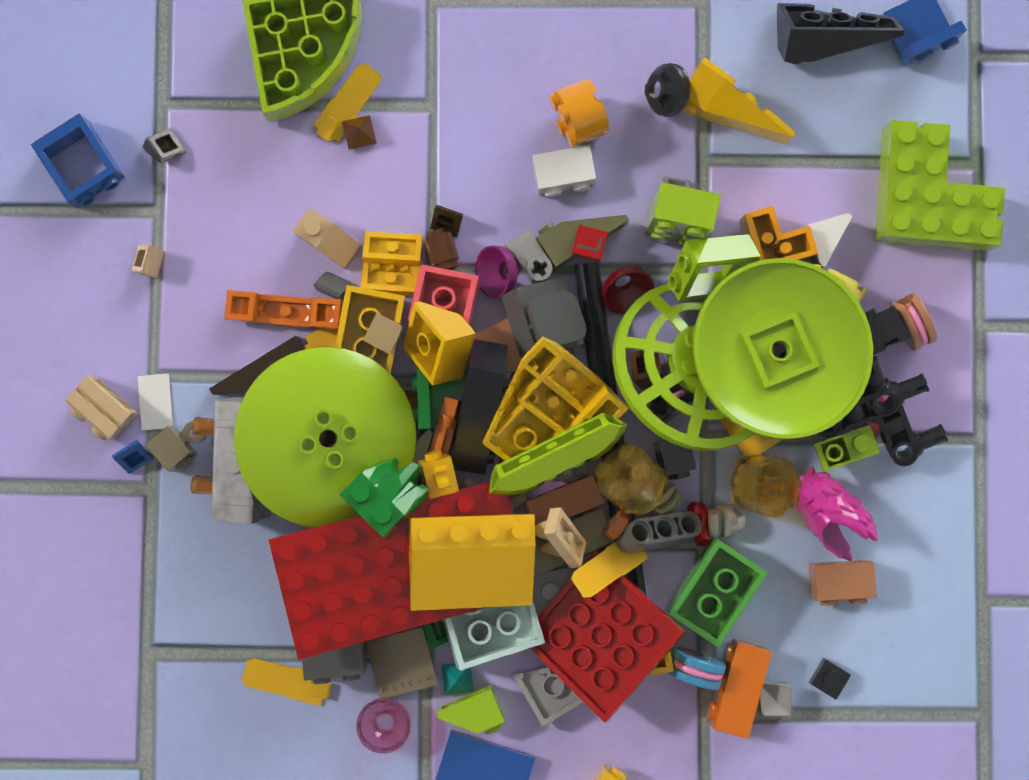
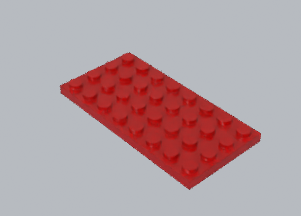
M489 481L459 489V492L432 499L430 497L425 498L422 505L409 518L508 515L514 513L509 495L489 493ZM360 515L268 539L298 660L487 608L411 611L409 528L406 517L384 539Z

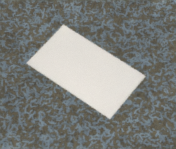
M169 373L137 376L141 431L164 429L167 426H173Z

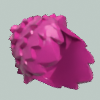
M812 466L804 475L798 476L794 506L806 518L807 528L815 537L819 538L827 550L831 551L838 558L848 561L853 560L849 551L851 548L844 538L839 524L847 526L866 540L868 538L873 541L878 540L877 528L873 517L862 506L861 501L845 490V486L839 481L831 478V475L827 472L816 473Z

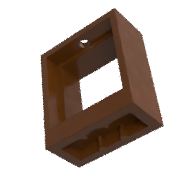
M587 475L585 478L577 479L530 498V500L525 502L530 514H535L536 526L548 519L551 508H562L569 518L604 504L602 497L607 494L600 478L594 479L593 475Z

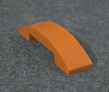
M227 290L224 319L289 327L338 329L342 300L265 295L256 292Z

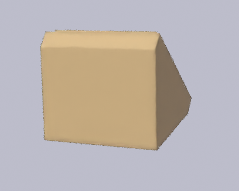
M138 245L131 272L157 279L165 251L152 245Z

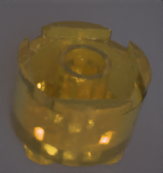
M631 443L623 444L620 448L610 453L595 469L598 488L602 495L626 514H646L656 508L665 495L663 493L665 483L667 484L665 470L646 451Z
M761 454L743 457L737 462L732 476L731 498L748 512L768 517H781L785 515L784 512L797 504L802 486L801 479L793 468L795 466L786 459Z

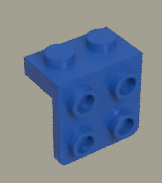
M908 0L882 14L884 16L896 17L905 30L904 36L891 39L904 66L914 61H917L918 64L931 58L934 55L933 52L941 48L943 51L953 48L960 43L959 38L967 31L962 20L951 26L949 25L937 0Z

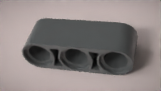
M690 511L640 518L627 524L622 534L615 539V543L622 552L630 554L677 546L699 535L702 525L699 517Z

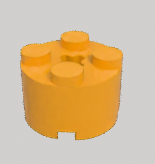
M588 78L549 95L553 110L555 112L558 111L560 119L556 120L559 132L562 137L566 135L571 148L609 133L607 131L609 130V122L604 105L601 100L598 101L592 95L597 90Z

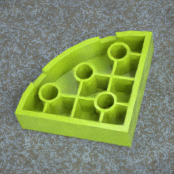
M242 0L263 115L270 123L290 117L310 107L331 90L343 76L354 56L361 33L362 0Z

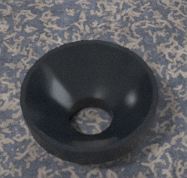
M673 63L662 64L651 73L647 84H645V96L654 113L663 117H674L685 108L690 96V81L686 70L682 66ZM657 81L660 83L661 91L658 97L655 96V85Z

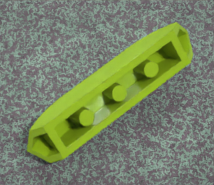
M601 413L496 465L491 475L489 493L495 495H518L539 488V483L551 481L558 474L570 468H577L590 458L594 461L617 443L628 424L613 415Z

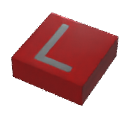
M579 225L571 255L600 262L607 231Z

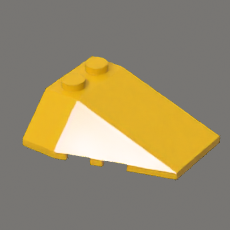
M542 336L521 359L485 435L483 445L506 461L601 413L613 415L619 419L629 408L594 372L560 344Z

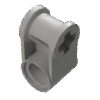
M530 229L504 244L505 248L515 258V261L518 262L519 267L531 284L551 280V261ZM538 266L540 269L545 267L544 276H541L539 273L534 275V267Z

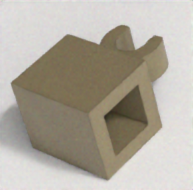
M190 421L181 432L175 426L165 427L145 446L168 472H176L177 470L182 472L194 462L192 457L197 454V451L190 443L203 442L207 438V434L202 432L198 437H193L191 431L198 423Z

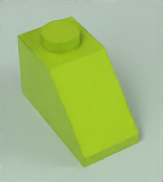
M491 684L437 707L436 711L438 719L476 734L483 731L486 735L496 732L502 728L501 724L505 722V715Z

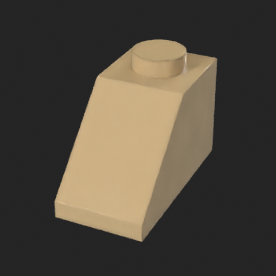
M310 207L293 230L298 238L344 269L347 268L361 248L358 242Z

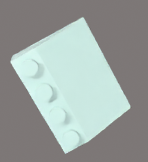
M533 601L532 605L487 607L443 620L455 665L460 671L545 643Z

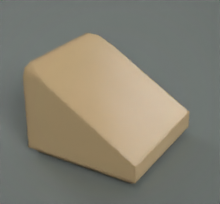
M376 313L363 341L390 354L404 328L400 324Z

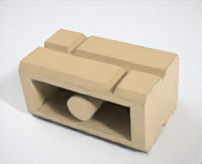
M87 375L65 399V402L71 406L69 412L78 420L83 422L86 419L92 424L91 431L102 440H106V438L117 440L139 414L100 379L92 375Z

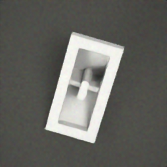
M846 213L807 225L811 228L818 254L811 259L812 264L821 265L822 269L827 265L853 217L852 215Z

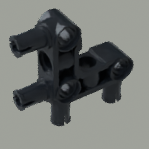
M874 355L870 378L858 403L838 423L817 433L823 438H833L851 431V428L869 421L876 422L882 431L880 437L895 464L904 467L913 464L918 459V456L924 453L923 450L943 442H948L942 424L919 433L912 431L902 405L905 403L904 400L930 391L928 385H926L927 381L923 373L899 383L890 381L884 377L878 357ZM882 395H889L885 401L877 402V399ZM907 445L905 450L896 451L899 447Z

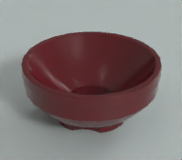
M622 267L614 271L603 284L602 297L604 303L610 311L617 314H625L637 299L654 289V282L649 273L641 267ZM621 277H630L627 284L616 286L617 280Z

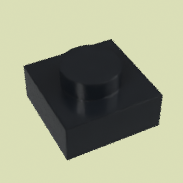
M823 658L808 683L837 700L851 674Z

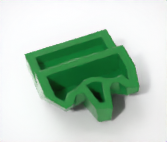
M397 458L381 461L360 473L339 495L384 539L405 517L408 519L422 505L430 491V488L423 484L419 486L414 485V481L422 469L418 464L412 462L398 471L399 461Z

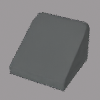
M325 272L315 282L314 287L320 293L344 301L346 285L351 286V282L333 273Z

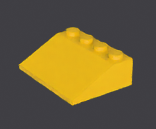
M535 514L408 518L411 611L532 605L536 547Z

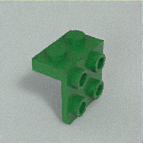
M417 369V377H412V394H418V406H413L415 424L418 423L420 430L435 429L445 397L462 401L463 392H465L467 370L464 371L463 377L460 379L432 386L421 370Z

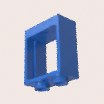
M80 113L30 144L66 201L76 208L91 204L95 200V196L103 191H110L116 188L120 183L119 181L125 178L90 121ZM86 136L107 169L72 190L55 165L52 157Z

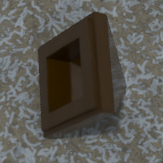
M436 205L430 229L444 228L445 232H451L452 236L457 238L463 214Z

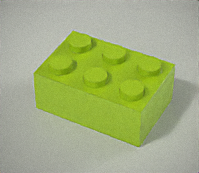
M661 182L651 201L645 234L651 235L652 240L668 242V239L680 241L679 245L684 246L686 240L707 238L715 227L721 194Z

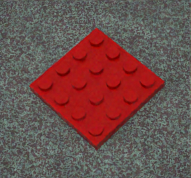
M595 550L584 564H586L588 561L599 555L601 552L599 550ZM626 575L620 576L601 591L587 598H583L570 579L538 616L545 643L530 649L606 723L683 637L686 631Z

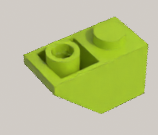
M870 425L852 428L846 434L825 438L813 444L823 472L880 453Z

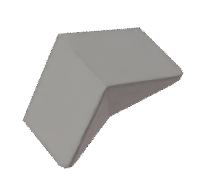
M764 683L758 703V713L761 716H792L791 685L788 683Z

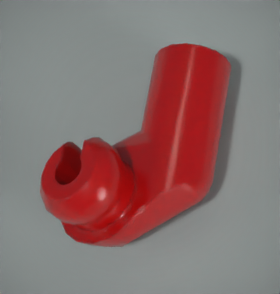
M693 501L688 505L687 511L695 513L702 525L701 532L694 537L697 546H706L710 543L708 508L702 502Z

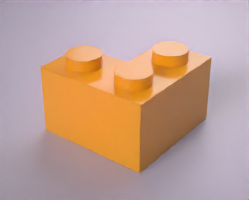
M773 206L746 213L739 220L743 235H750L761 256L759 261L775 258L806 261L818 254L810 226L781 233Z

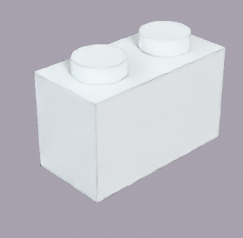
M590 145L532 156L538 195L545 194V197H555L561 195L564 190L573 189L574 192H583L590 190L591 185H595L596 175Z

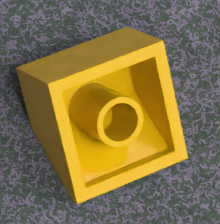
M418 301L414 302L403 348L433 386L463 377L476 333L460 314Z

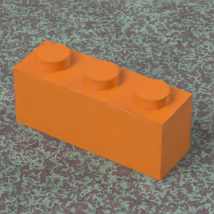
M732 639L731 645L727 644L723 655V662H726V670L722 674L721 686L716 690L718 691L716 702L710 703L707 719L710 720V725L713 729L749 739L772 655L769 649L737 639Z

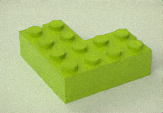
M892 120L882 129L875 242L981 251L995 249L1002 245L1003 219H997V217L1004 213L1005 187L947 183L950 125L923 123L918 127V122Z

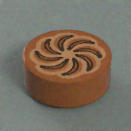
M621 510L616 511L605 524L602 534L610 540L617 539L625 530L629 522V516Z

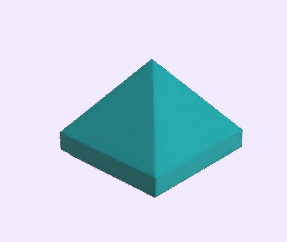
M455 663L441 665L445 695L474 692L471 667L460 671Z

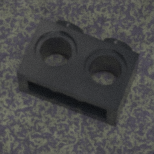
M665 439L652 442L659 471L663 476H668L669 480L689 477V471L697 469L692 449L672 444Z

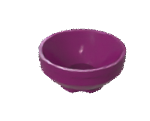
M492 245L480 251L476 261L475 272L479 276L481 291L487 297L497 299L514 289L520 269L518 262L515 261V258L508 249L503 246ZM506 263L508 267V278L506 277L504 272Z

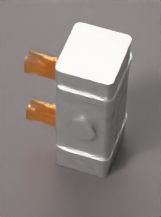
M244 397L215 400L214 419L195 417L192 423V432L195 436H214L213 476H193L190 484L193 494L212 495V521L253 524L271 516V511L254 496L247 486L236 460L234 426Z

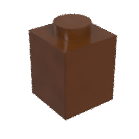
M639 350L629 353L633 381L641 390L648 389L653 384L645 368L644 351ZM654 353L658 373L661 379L668 375L664 354Z

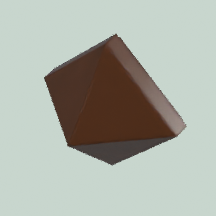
M370 115L342 121L349 150L377 144Z

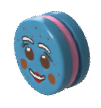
M675 647L673 649L672 662L674 672H669L671 676L705 689L718 690L720 688L722 674L726 670V665L722 661L687 648Z

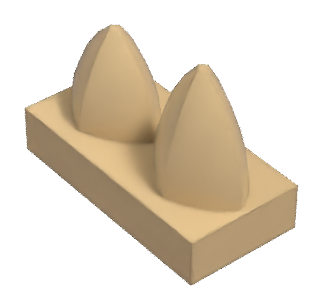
M551 508L548 519L535 526V536L549 540L540 548V551L552 556L562 557L570 568H579L582 565L587 542L562 508Z

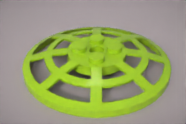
M669 284L661 285L646 292L623 315L613 342L615 378L629 408L656 435L686 449L718 451L734 447L752 437L754 433L741 428L742 431L738 434L724 438L707 439L699 437L702 420H720L726 417L719 410H705L707 395L699 381L693 360L692 347L695 325L689 327L679 316V313L700 311L706 299H702V303L687 302L671 307L659 296L664 292L672 291ZM647 302H650L661 312L651 324L645 339L627 337L629 327L635 315ZM667 320L679 332L671 343L656 340L660 328ZM772 346V352L774 356L777 357L775 349ZM626 349L644 351L645 368L653 385L639 395L628 373ZM654 353L667 355L671 373L661 379L658 373ZM679 384L685 390L693 393V406L680 400L669 389ZM661 396L674 409L690 416L687 433L677 431L665 424L650 411L646 404Z

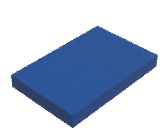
M451 730L435 780H529L535 756Z

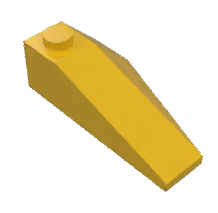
M705 57L689 80L690 96L683 109V112L689 116L694 117L696 115L698 118L784 144H787L796 133L772 111L758 108L755 96L750 92L743 93L733 86L736 80Z

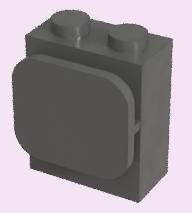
M563 277L518 287L501 296L521 359L542 336L557 342L572 355L575 354L574 348L584 344L583 338L586 335V324L578 300L573 293L567 291Z
M366 642L302 659L304 681L312 680L313 684H325L331 682L330 678L342 677V681L360 679V675L367 671Z

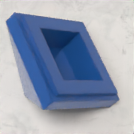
M138 440L112 455V458L128 474L154 459L153 455Z

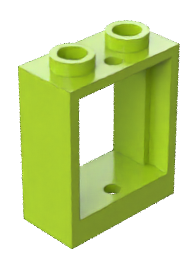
M749 234L686 240L672 272L669 274L668 284L678 302L707 299L712 290L728 275L747 264L759 261L761 256ZM723 265L720 272L699 274L702 267Z

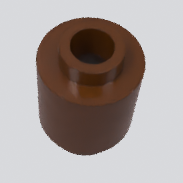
M444 228L429 232V238L425 239L424 243L432 267L447 270L459 267L457 260L460 258L452 233L445 232Z

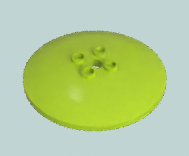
M786 258L766 259L747 264L728 275L712 290L703 303L695 323L692 347L696 373L706 395L727 419L751 433L773 439H797L822 432L838 423L854 408L868 384L873 364V340L867 317L853 293L839 279L816 265ZM774 343H781L785 346L786 355L784 358L774 356L772 352Z
M333 347L301 350L289 354L270 365L256 378L247 390L240 404L234 426V450L237 464L251 492L265 507L276 515L290 522L308 527H317L359 516L339 494L360 473L381 461L397 458L399 461L397 470L400 471L412 463L416 446L414 415L405 392L394 377L374 360L360 353ZM325 430H332L336 434V441L330 447L322 446L319 441L320 434Z

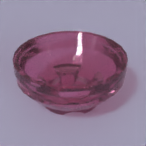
M379 698L369 702L359 713L356 723L357 735L361 743L369 750L383 754L399 749L407 740L411 727L410 717L405 707L391 698ZM389 714L393 718L394 726L390 730L384 731L378 727L377 718L380 715Z

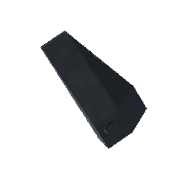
M777 4L778 50L784 62L791 64L814 62L902 37L905 32L896 17L864 12L858 13L857 17H854L837 8H832V12L827 13L814 11L815 5Z

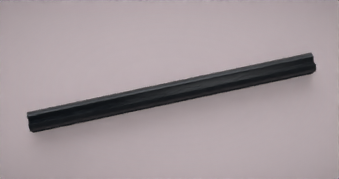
M599 262L576 264L574 269L579 304L586 324L584 339L588 367L618 396L605 303L602 297ZM622 434L617 443L602 455L601 458L610 517L616 511L621 510L629 516V524L636 520L625 441ZM641 563L628 572L626 576L646 594Z

